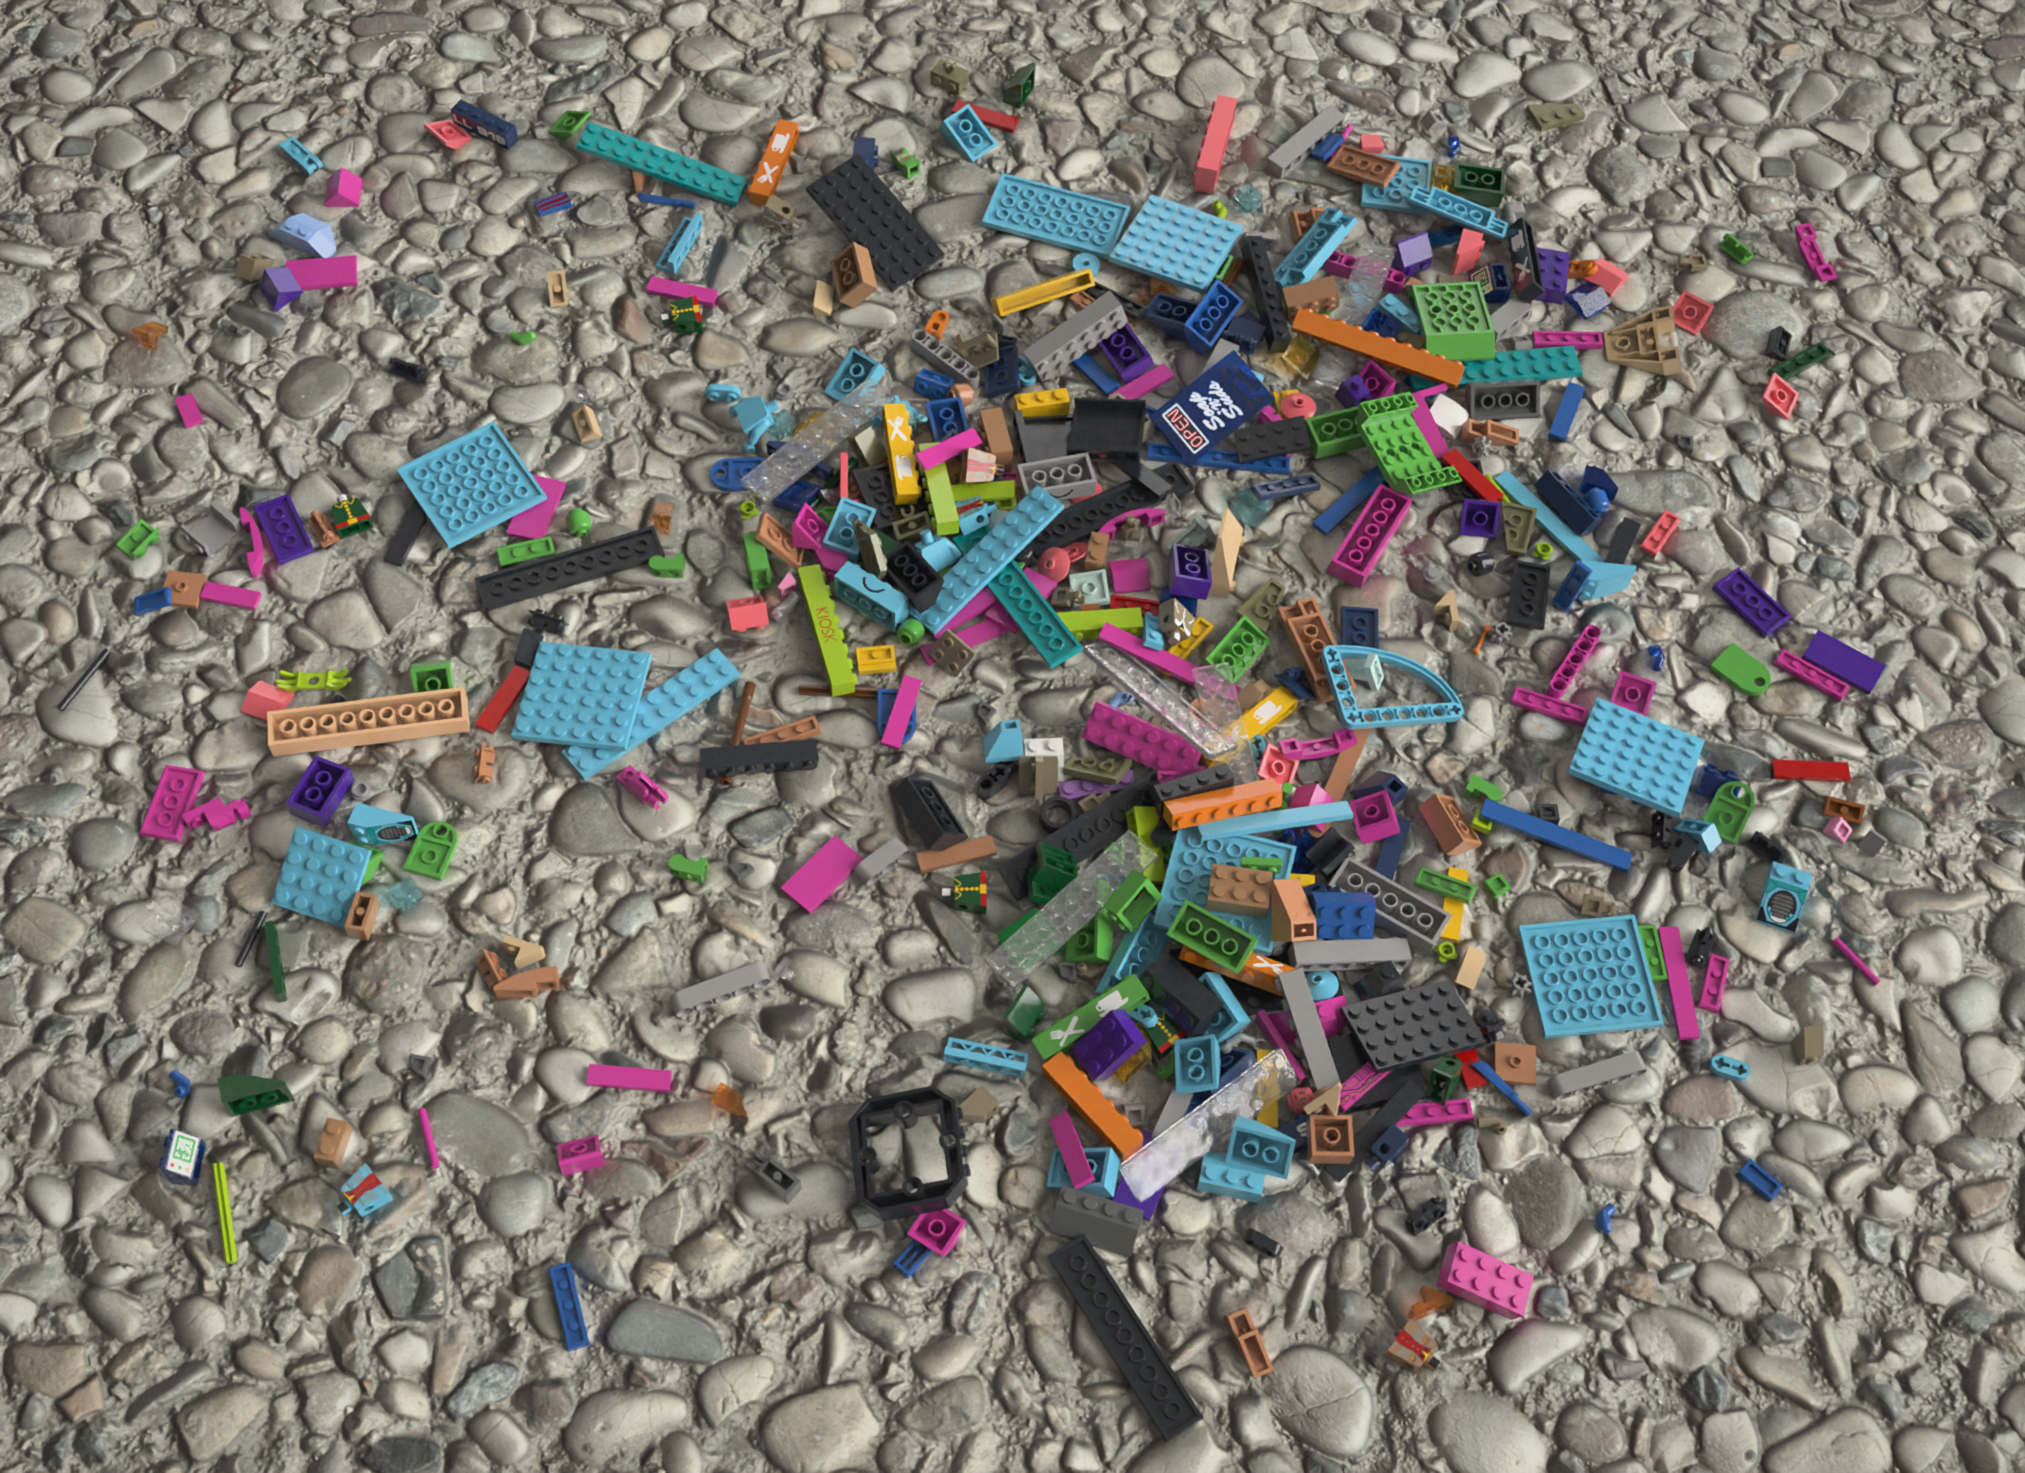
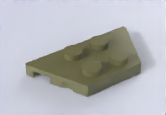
M853 521V528L866 572L872 573L877 579L883 581L887 571V560L881 550L882 542L877 533L862 521Z

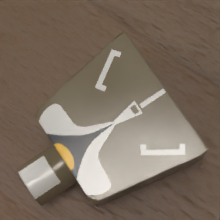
M772 194L765 204L761 226L787 234L791 227L799 230L803 221L795 218V207Z
M1175 598L1159 604V628L1168 637V643L1170 645H1178L1179 642L1188 639L1191 636L1196 618Z

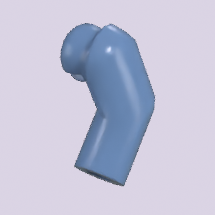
M1117 692L1108 704L1116 708L1121 704H1129L1134 700V695L1131 692Z

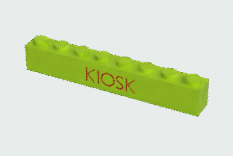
M820 564L798 568V581L832 697L854 693L855 685L858 684L857 677L851 671L853 669L851 658H847L848 647L842 641L844 639L842 628H838V625H840L839 617L833 611L835 610L834 600L829 598L831 591L829 585L825 584L827 581L825 571H821Z

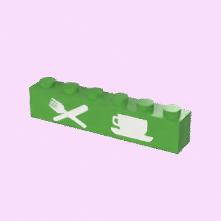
M1136 974L1132 976L1127 975L1115 987H1108L1099 997L1089 999L1085 1006L1080 1009L1075 1008L1063 1020L1058 1019L1051 1024L1052 1027L1045 1031L1037 1032L1031 1040L1046 1063L1060 1051L1063 1054L1070 1051L1108 1012L1124 1009L1128 1014L1150 1000L1149 994Z

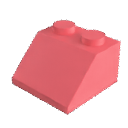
M1463 229L1450 275H1458L1474 268L1475 262L1479 263L1481 252L1478 251H1482L1485 241H1482L1483 233Z
M762 595L725 601L732 631L744 632L747 630L746 628L750 627L761 629L769 624L766 603Z

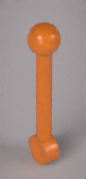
M1490 625L1484 626V632L1476 648L1472 651L1474 655L1480 653L1479 649L1491 629Z

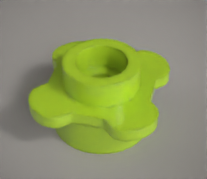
M745 501L738 506V511L741 512L744 520L759 515V510L755 508V503L752 501Z
M1539 542L1536 544L1533 556L1548 561L1550 560V553L1553 552V548L1546 542Z
M1444 942L1441 945H1436L1434 948L1441 963L1457 958V953L1451 942Z

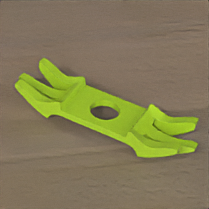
M348 669L338 672L328 670V672L301 673L300 671L290 673L280 670V675L290 680L277 679L275 681L278 684V688L289 692L313 689L336 691L351 682V678L340 679L348 674ZM311 678L319 679L317 684L311 685L308 683Z

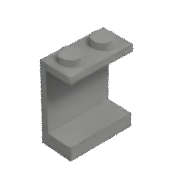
M216 499L210 503L213 512L192 529H188L184 524L180 526L183 531L182 537L188 543L192 542L200 554L204 553L208 557L244 531L240 520Z

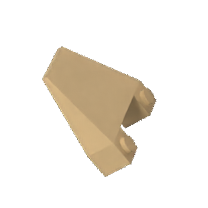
M1672 305L1654 308L1605 331L1604 339L1608 362L1664 376L1681 373L1682 367L1678 346L1660 349L1658 337L1659 334L1676 331Z
M1224 508L1211 569L1212 585L1208 593L1209 595L1228 598L1229 592L1234 591L1236 581H1232L1239 547H1243L1245 537L1242 536L1243 528L1228 508Z

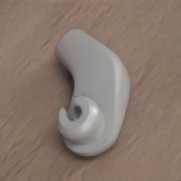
M793 591L785 601L771 611V618L777 622L782 621L784 616L795 608L800 596Z

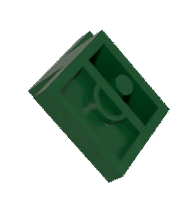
M1040 841L1036 846L1038 859L1026 876L1029 898L1036 904H1042L1054 911L1065 913L1069 908L1067 894L1078 879L1075 855Z

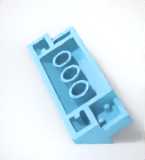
M1415 185L1407 203L1409 206L1465 229L1483 233V236L1499 243L1504 239L1509 224L1495 218V211L1434 186L1429 191Z
M1328 207L1273 272L1277 288L1283 292V288L1308 282L1356 225L1357 219L1353 216L1343 215L1340 209Z
M1158 903L1133 933L1127 930L1095 991L1098 996L1102 995L1103 991L1108 987L1118 985L1121 979L1127 975L1132 976L1136 974L1139 979L1144 970L1160 958L1170 937L1166 935L1168 930L1153 927Z

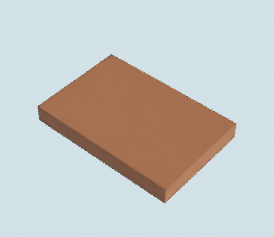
M764 511L759 518L755 539L793 569L798 570L801 567L805 548L793 546L792 533Z

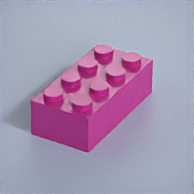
M1458 1241L1447 1246L1436 1286L1510 1320H1514L1524 1316L1534 1276Z

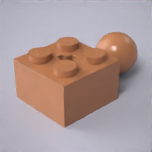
M1325 1086L1319 1088L1315 1092L1313 1099H1315L1331 1087ZM1324 1103L1325 1108L1320 1111L1322 1115H1309L1306 1121L1308 1163L1350 1164L1354 1158L1352 1115H1336L1335 1117L1326 1103Z

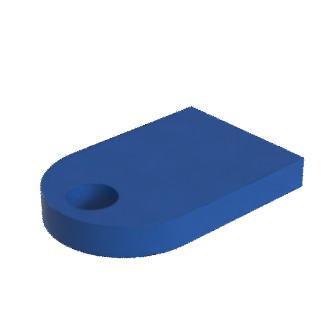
M765 457L721 459L711 468V482L717 489L724 492L765 491ZM717 473L724 474V476L720 478L716 477L715 475Z
M878 689L877 730L881 738H883L899 689ZM916 702L901 745L910 741L914 736L916 729Z

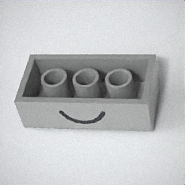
M1088 452L1017 465L1016 478L1022 498L1028 495L1037 485L1058 501L1096 493L1097 480Z

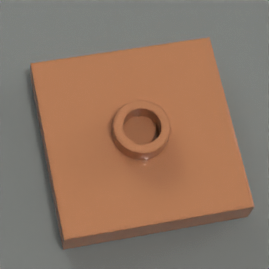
M169 570L163 588L168 586L171 589L170 606L197 609L201 599L200 595L207 580L206 574Z
M1495 1042L1494 1071L1507 1084L1535 1086L1536 1045Z

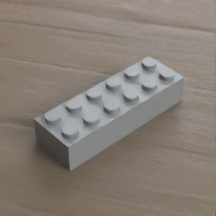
M1109 290L1028 347L1023 353L1036 375L1043 382L1050 379L1059 370L1067 367L1073 360L1080 358L1087 350L1094 348L1097 343L1108 338L1114 331L1122 328L1128 320L1122 305Z
M1351 857L1344 860L1327 888L1329 890L1338 885L1342 892L1372 893L1376 901L1374 924L1399 938H1407L1409 944L1428 955L1434 949L1452 917V914Z

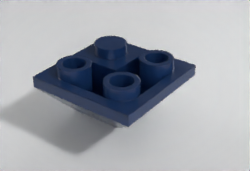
M1378 770L1354 788L1350 794L1357 800L1387 790L1391 804L1394 807L1405 798L1408 787L1395 774Z

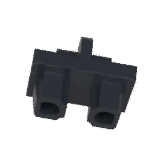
M1483 1010L1478 1013L1476 1020L1478 1025L1482 1027L1479 1030L1486 1039V1044L1506 1037L1501 1027L1506 1024L1504 1018L1494 1021V1015L1489 1010Z

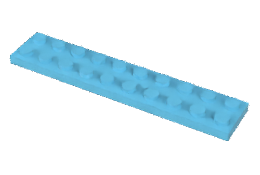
M1037 485L942 577L944 583L936 604L922 614H919L912 607L909 610V615L918 620L933 635H936L1064 509L1063 504Z
M716 648L640 698L626 751L570 745L561 751L562 755L581 778L586 781L738 679L740 672Z

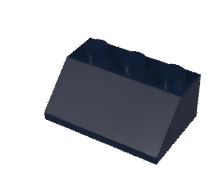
M1233 1047L1229 1053L1224 1054L1221 1050L1218 1089L1196 1092L1197 1096L1208 1106L1210 1105L1217 1109L1225 1108L1236 1095L1240 1094L1263 1071L1252 1051Z

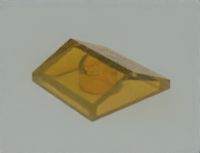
M1299 334L1296 335L1280 357L1287 372L1304 381L1310 377L1323 358Z

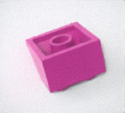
M1387 790L1349 802L1353 812L1356 832L1363 845L1400 833L1397 817Z

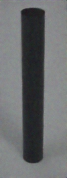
M259 912L234 963L235 966L240 968L243 966L266 919V912Z

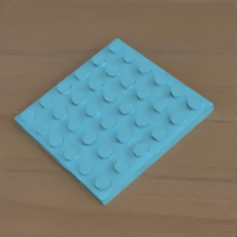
M1151 194L1110 254L1109 262L1204 294L1243 232L1244 226Z
M494 421L396 468L398 475L449 549L547 500V496Z
M540 641L511 734L512 738L516 740L626 751L650 666L651 653Z
M1597 697L1567 774L1678 818L1705 740Z
M1196 826L1178 829L1161 891L1163 897L1158 902L1153 927L1169 930L1186 899L1206 910L1212 863L1240 867L1241 857L1282 858L1280 874L1272 875V880L1289 879L1297 846L1247 834L1201 841ZM1271 891L1266 918L1207 910L1258 938L1259 943L1254 952L1271 956L1274 944L1271 932Z
M1635 915L1520 925L1517 930L1529 979L1532 982L1531 988L1544 1039L1663 1026L1664 1022Z

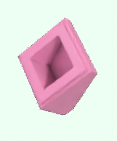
M790 572L787 573L778 586L780 599L790 595L793 591H797L796 580Z
M1836 817L1829 820L1823 832L1839 843L1844 844L1852 829L1842 817Z

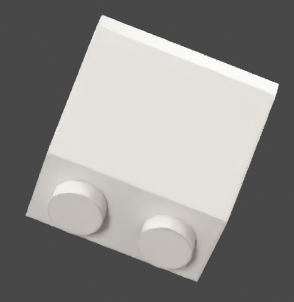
M1063 738L1024 739V756L1058 757V783L1064 782Z

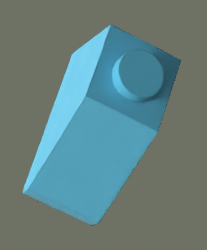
M1684 818L1673 828L1674 833L1678 836L1683 832L1700 842L1695 849L1697 851L1710 853L1722 842L1714 823Z

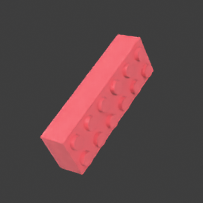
M1218 95L1217 100L1212 103L1211 111L1213 113H1209L1208 123L1210 124H1206L1204 132L1206 136H1203L1201 147L1203 148H1199L1197 156L1199 160L1195 162L1194 171H1197L1194 172L1192 182L1195 183L1194 190L1214 194L1234 122L1236 98Z

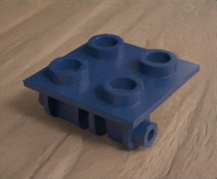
M1234 316L1228 330L1223 332L1222 337L1226 341L1239 345V352L1253 356L1266 326Z
M1302 667L1287 668L1282 673L1274 675L1279 679L1278 682L1282 686L1288 687L1293 691L1292 694L1296 698L1308 699L1316 697L1314 692L1300 681L1305 674V670Z

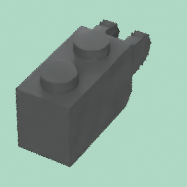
M755 1151L752 1156L761 1164L760 1167L757 1168L749 1161L743 1164L744 1167L755 1176V1180L788 1205L800 1192L801 1180L773 1158H765L762 1154Z

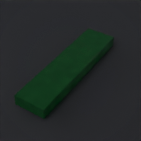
M1819 342L1769 369L1767 374L1771 377L1775 372L1784 381H1787L1829 358L1832 353Z
M271 920L265 922L274 991L280 1003L287 1001L278 932L274 922Z

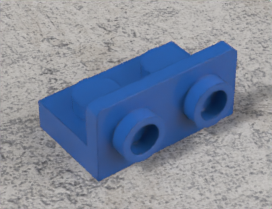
M923 368L916 375L913 391L937 400L947 399V392L952 385H955L956 379Z

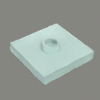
M1105 569L1069 575L1070 587L1074 591H1081V596H1086L1084 604H1099V606L1110 604ZM1073 602L1074 610L1080 609L1082 604Z

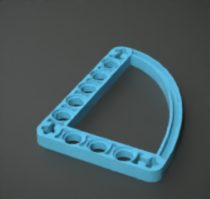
M1329 645L1323 649L1320 655L1341 723L1347 729L1455 722L1464 713L1460 700L1449 685L1437 674L1411 659L1380 649L1351 645ZM1369 653H1376L1379 662L1403 669L1428 683L1443 697L1446 703L1358 709L1341 657L1367 659ZM1331 668H1336L1340 674H1334ZM1336 684H1341L1345 690H1339ZM1341 700H1346L1347 702H1349L1350 706H1344L1341 703ZM1433 710L1439 711L1441 716L1434 715ZM1416 711L1422 712L1424 718L1418 717ZM1398 713H1404L1407 719H1402ZM1381 714L1388 715L1390 720H1384ZM1364 715L1370 716L1373 721H1366Z

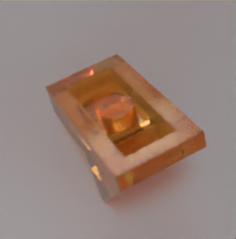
M1151 276L1149 301L1152 300L1157 291L1177 297L1178 290L1169 282Z
M152 321L133 328L132 332L142 346L156 350L158 337L167 334L169 326Z
M1423 1285L1419 1290L1423 1301H1419L1411 1306L1408 1317L1413 1321H1417L1450 1307L1454 1300L1449 1295Z

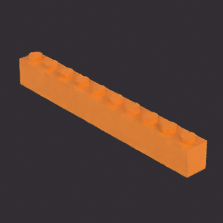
M1299 308L1292 325V332L1372 359L1373 361L1438 384L1446 383L1447 387L1457 390L1465 366L1459 361L1446 360V357L1442 355L1429 354V351L1419 348V350L1412 348L1411 344L1405 342L1400 344L1394 338H1383L1377 332H1366L1360 326H1349L1345 321L1340 319L1332 320L1323 313H1320V315L1315 314L1309 308Z

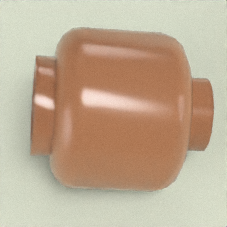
M967 383L955 384L949 388L947 399L961 397L963 406H968L974 398V390Z

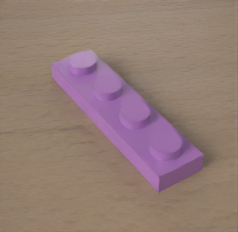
M1129 770L1117 786L1079 779L1058 783L1057 790L1059 796L1074 802L1086 798L1093 792L1096 796H1099L1106 790H1109L1111 794H1116L1136 781L1133 771Z

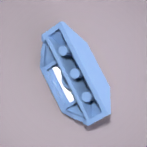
M304 213L294 215L279 222L269 233V236L316 258H329L337 251L331 226Z

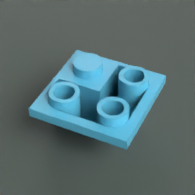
M1019 719L1000 721L983 738L986 763L1017 761L1019 756H1024Z

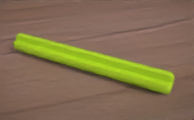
M222 1162L212 1164L211 1167L223 1256L226 1264H233L237 1262V1253L225 1167Z

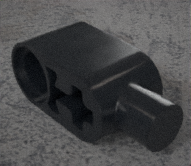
M1009 761L1005 765L997 764L978 779L977 796L982 800L991 799L1008 784V777L1017 770L1016 765Z

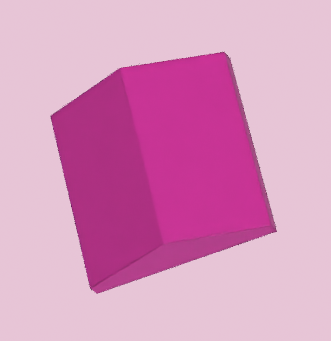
M1145 558L1108 562L1114 594L1151 590L1149 568Z
M1620 670L1609 702L1646 716L1657 682Z

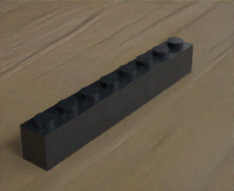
M1246 235L1241 247V253L1245 259L1244 264L1261 325L1266 326L1264 336L1268 351L1271 353H1285L1291 341V335L1262 236Z

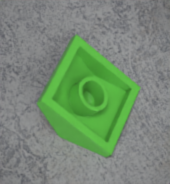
M567 110L548 130V133L560 140L566 141L586 121L591 113L589 111Z

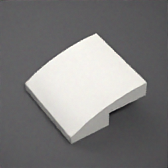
M1439 394L1430 409L1441 435L1455 441L1461 431V425L1469 418L1470 414L1458 403L1442 394Z

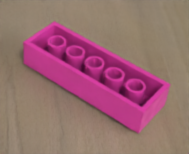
M1379 484L1332 558L1328 573L1361 589L1408 514L1412 499Z
M1102 701L1095 702L1081 736L1158 771H1176V774L1196 768L1205 747L1200 743Z

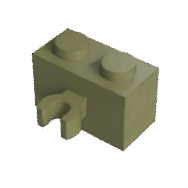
M940 59L931 70L932 84L958 95L969 82V71L957 66L956 62L950 63L949 59Z
M861 426L846 437L863 468L875 466L888 457L885 453V447L879 442L876 437L877 433L871 426Z
M910 505L911 512L909 514H906L903 508L901 509L904 519L892 523L897 540L901 545L906 541L911 542L920 539V532L929 529L931 534L935 533L927 511L915 515L916 511L912 505Z

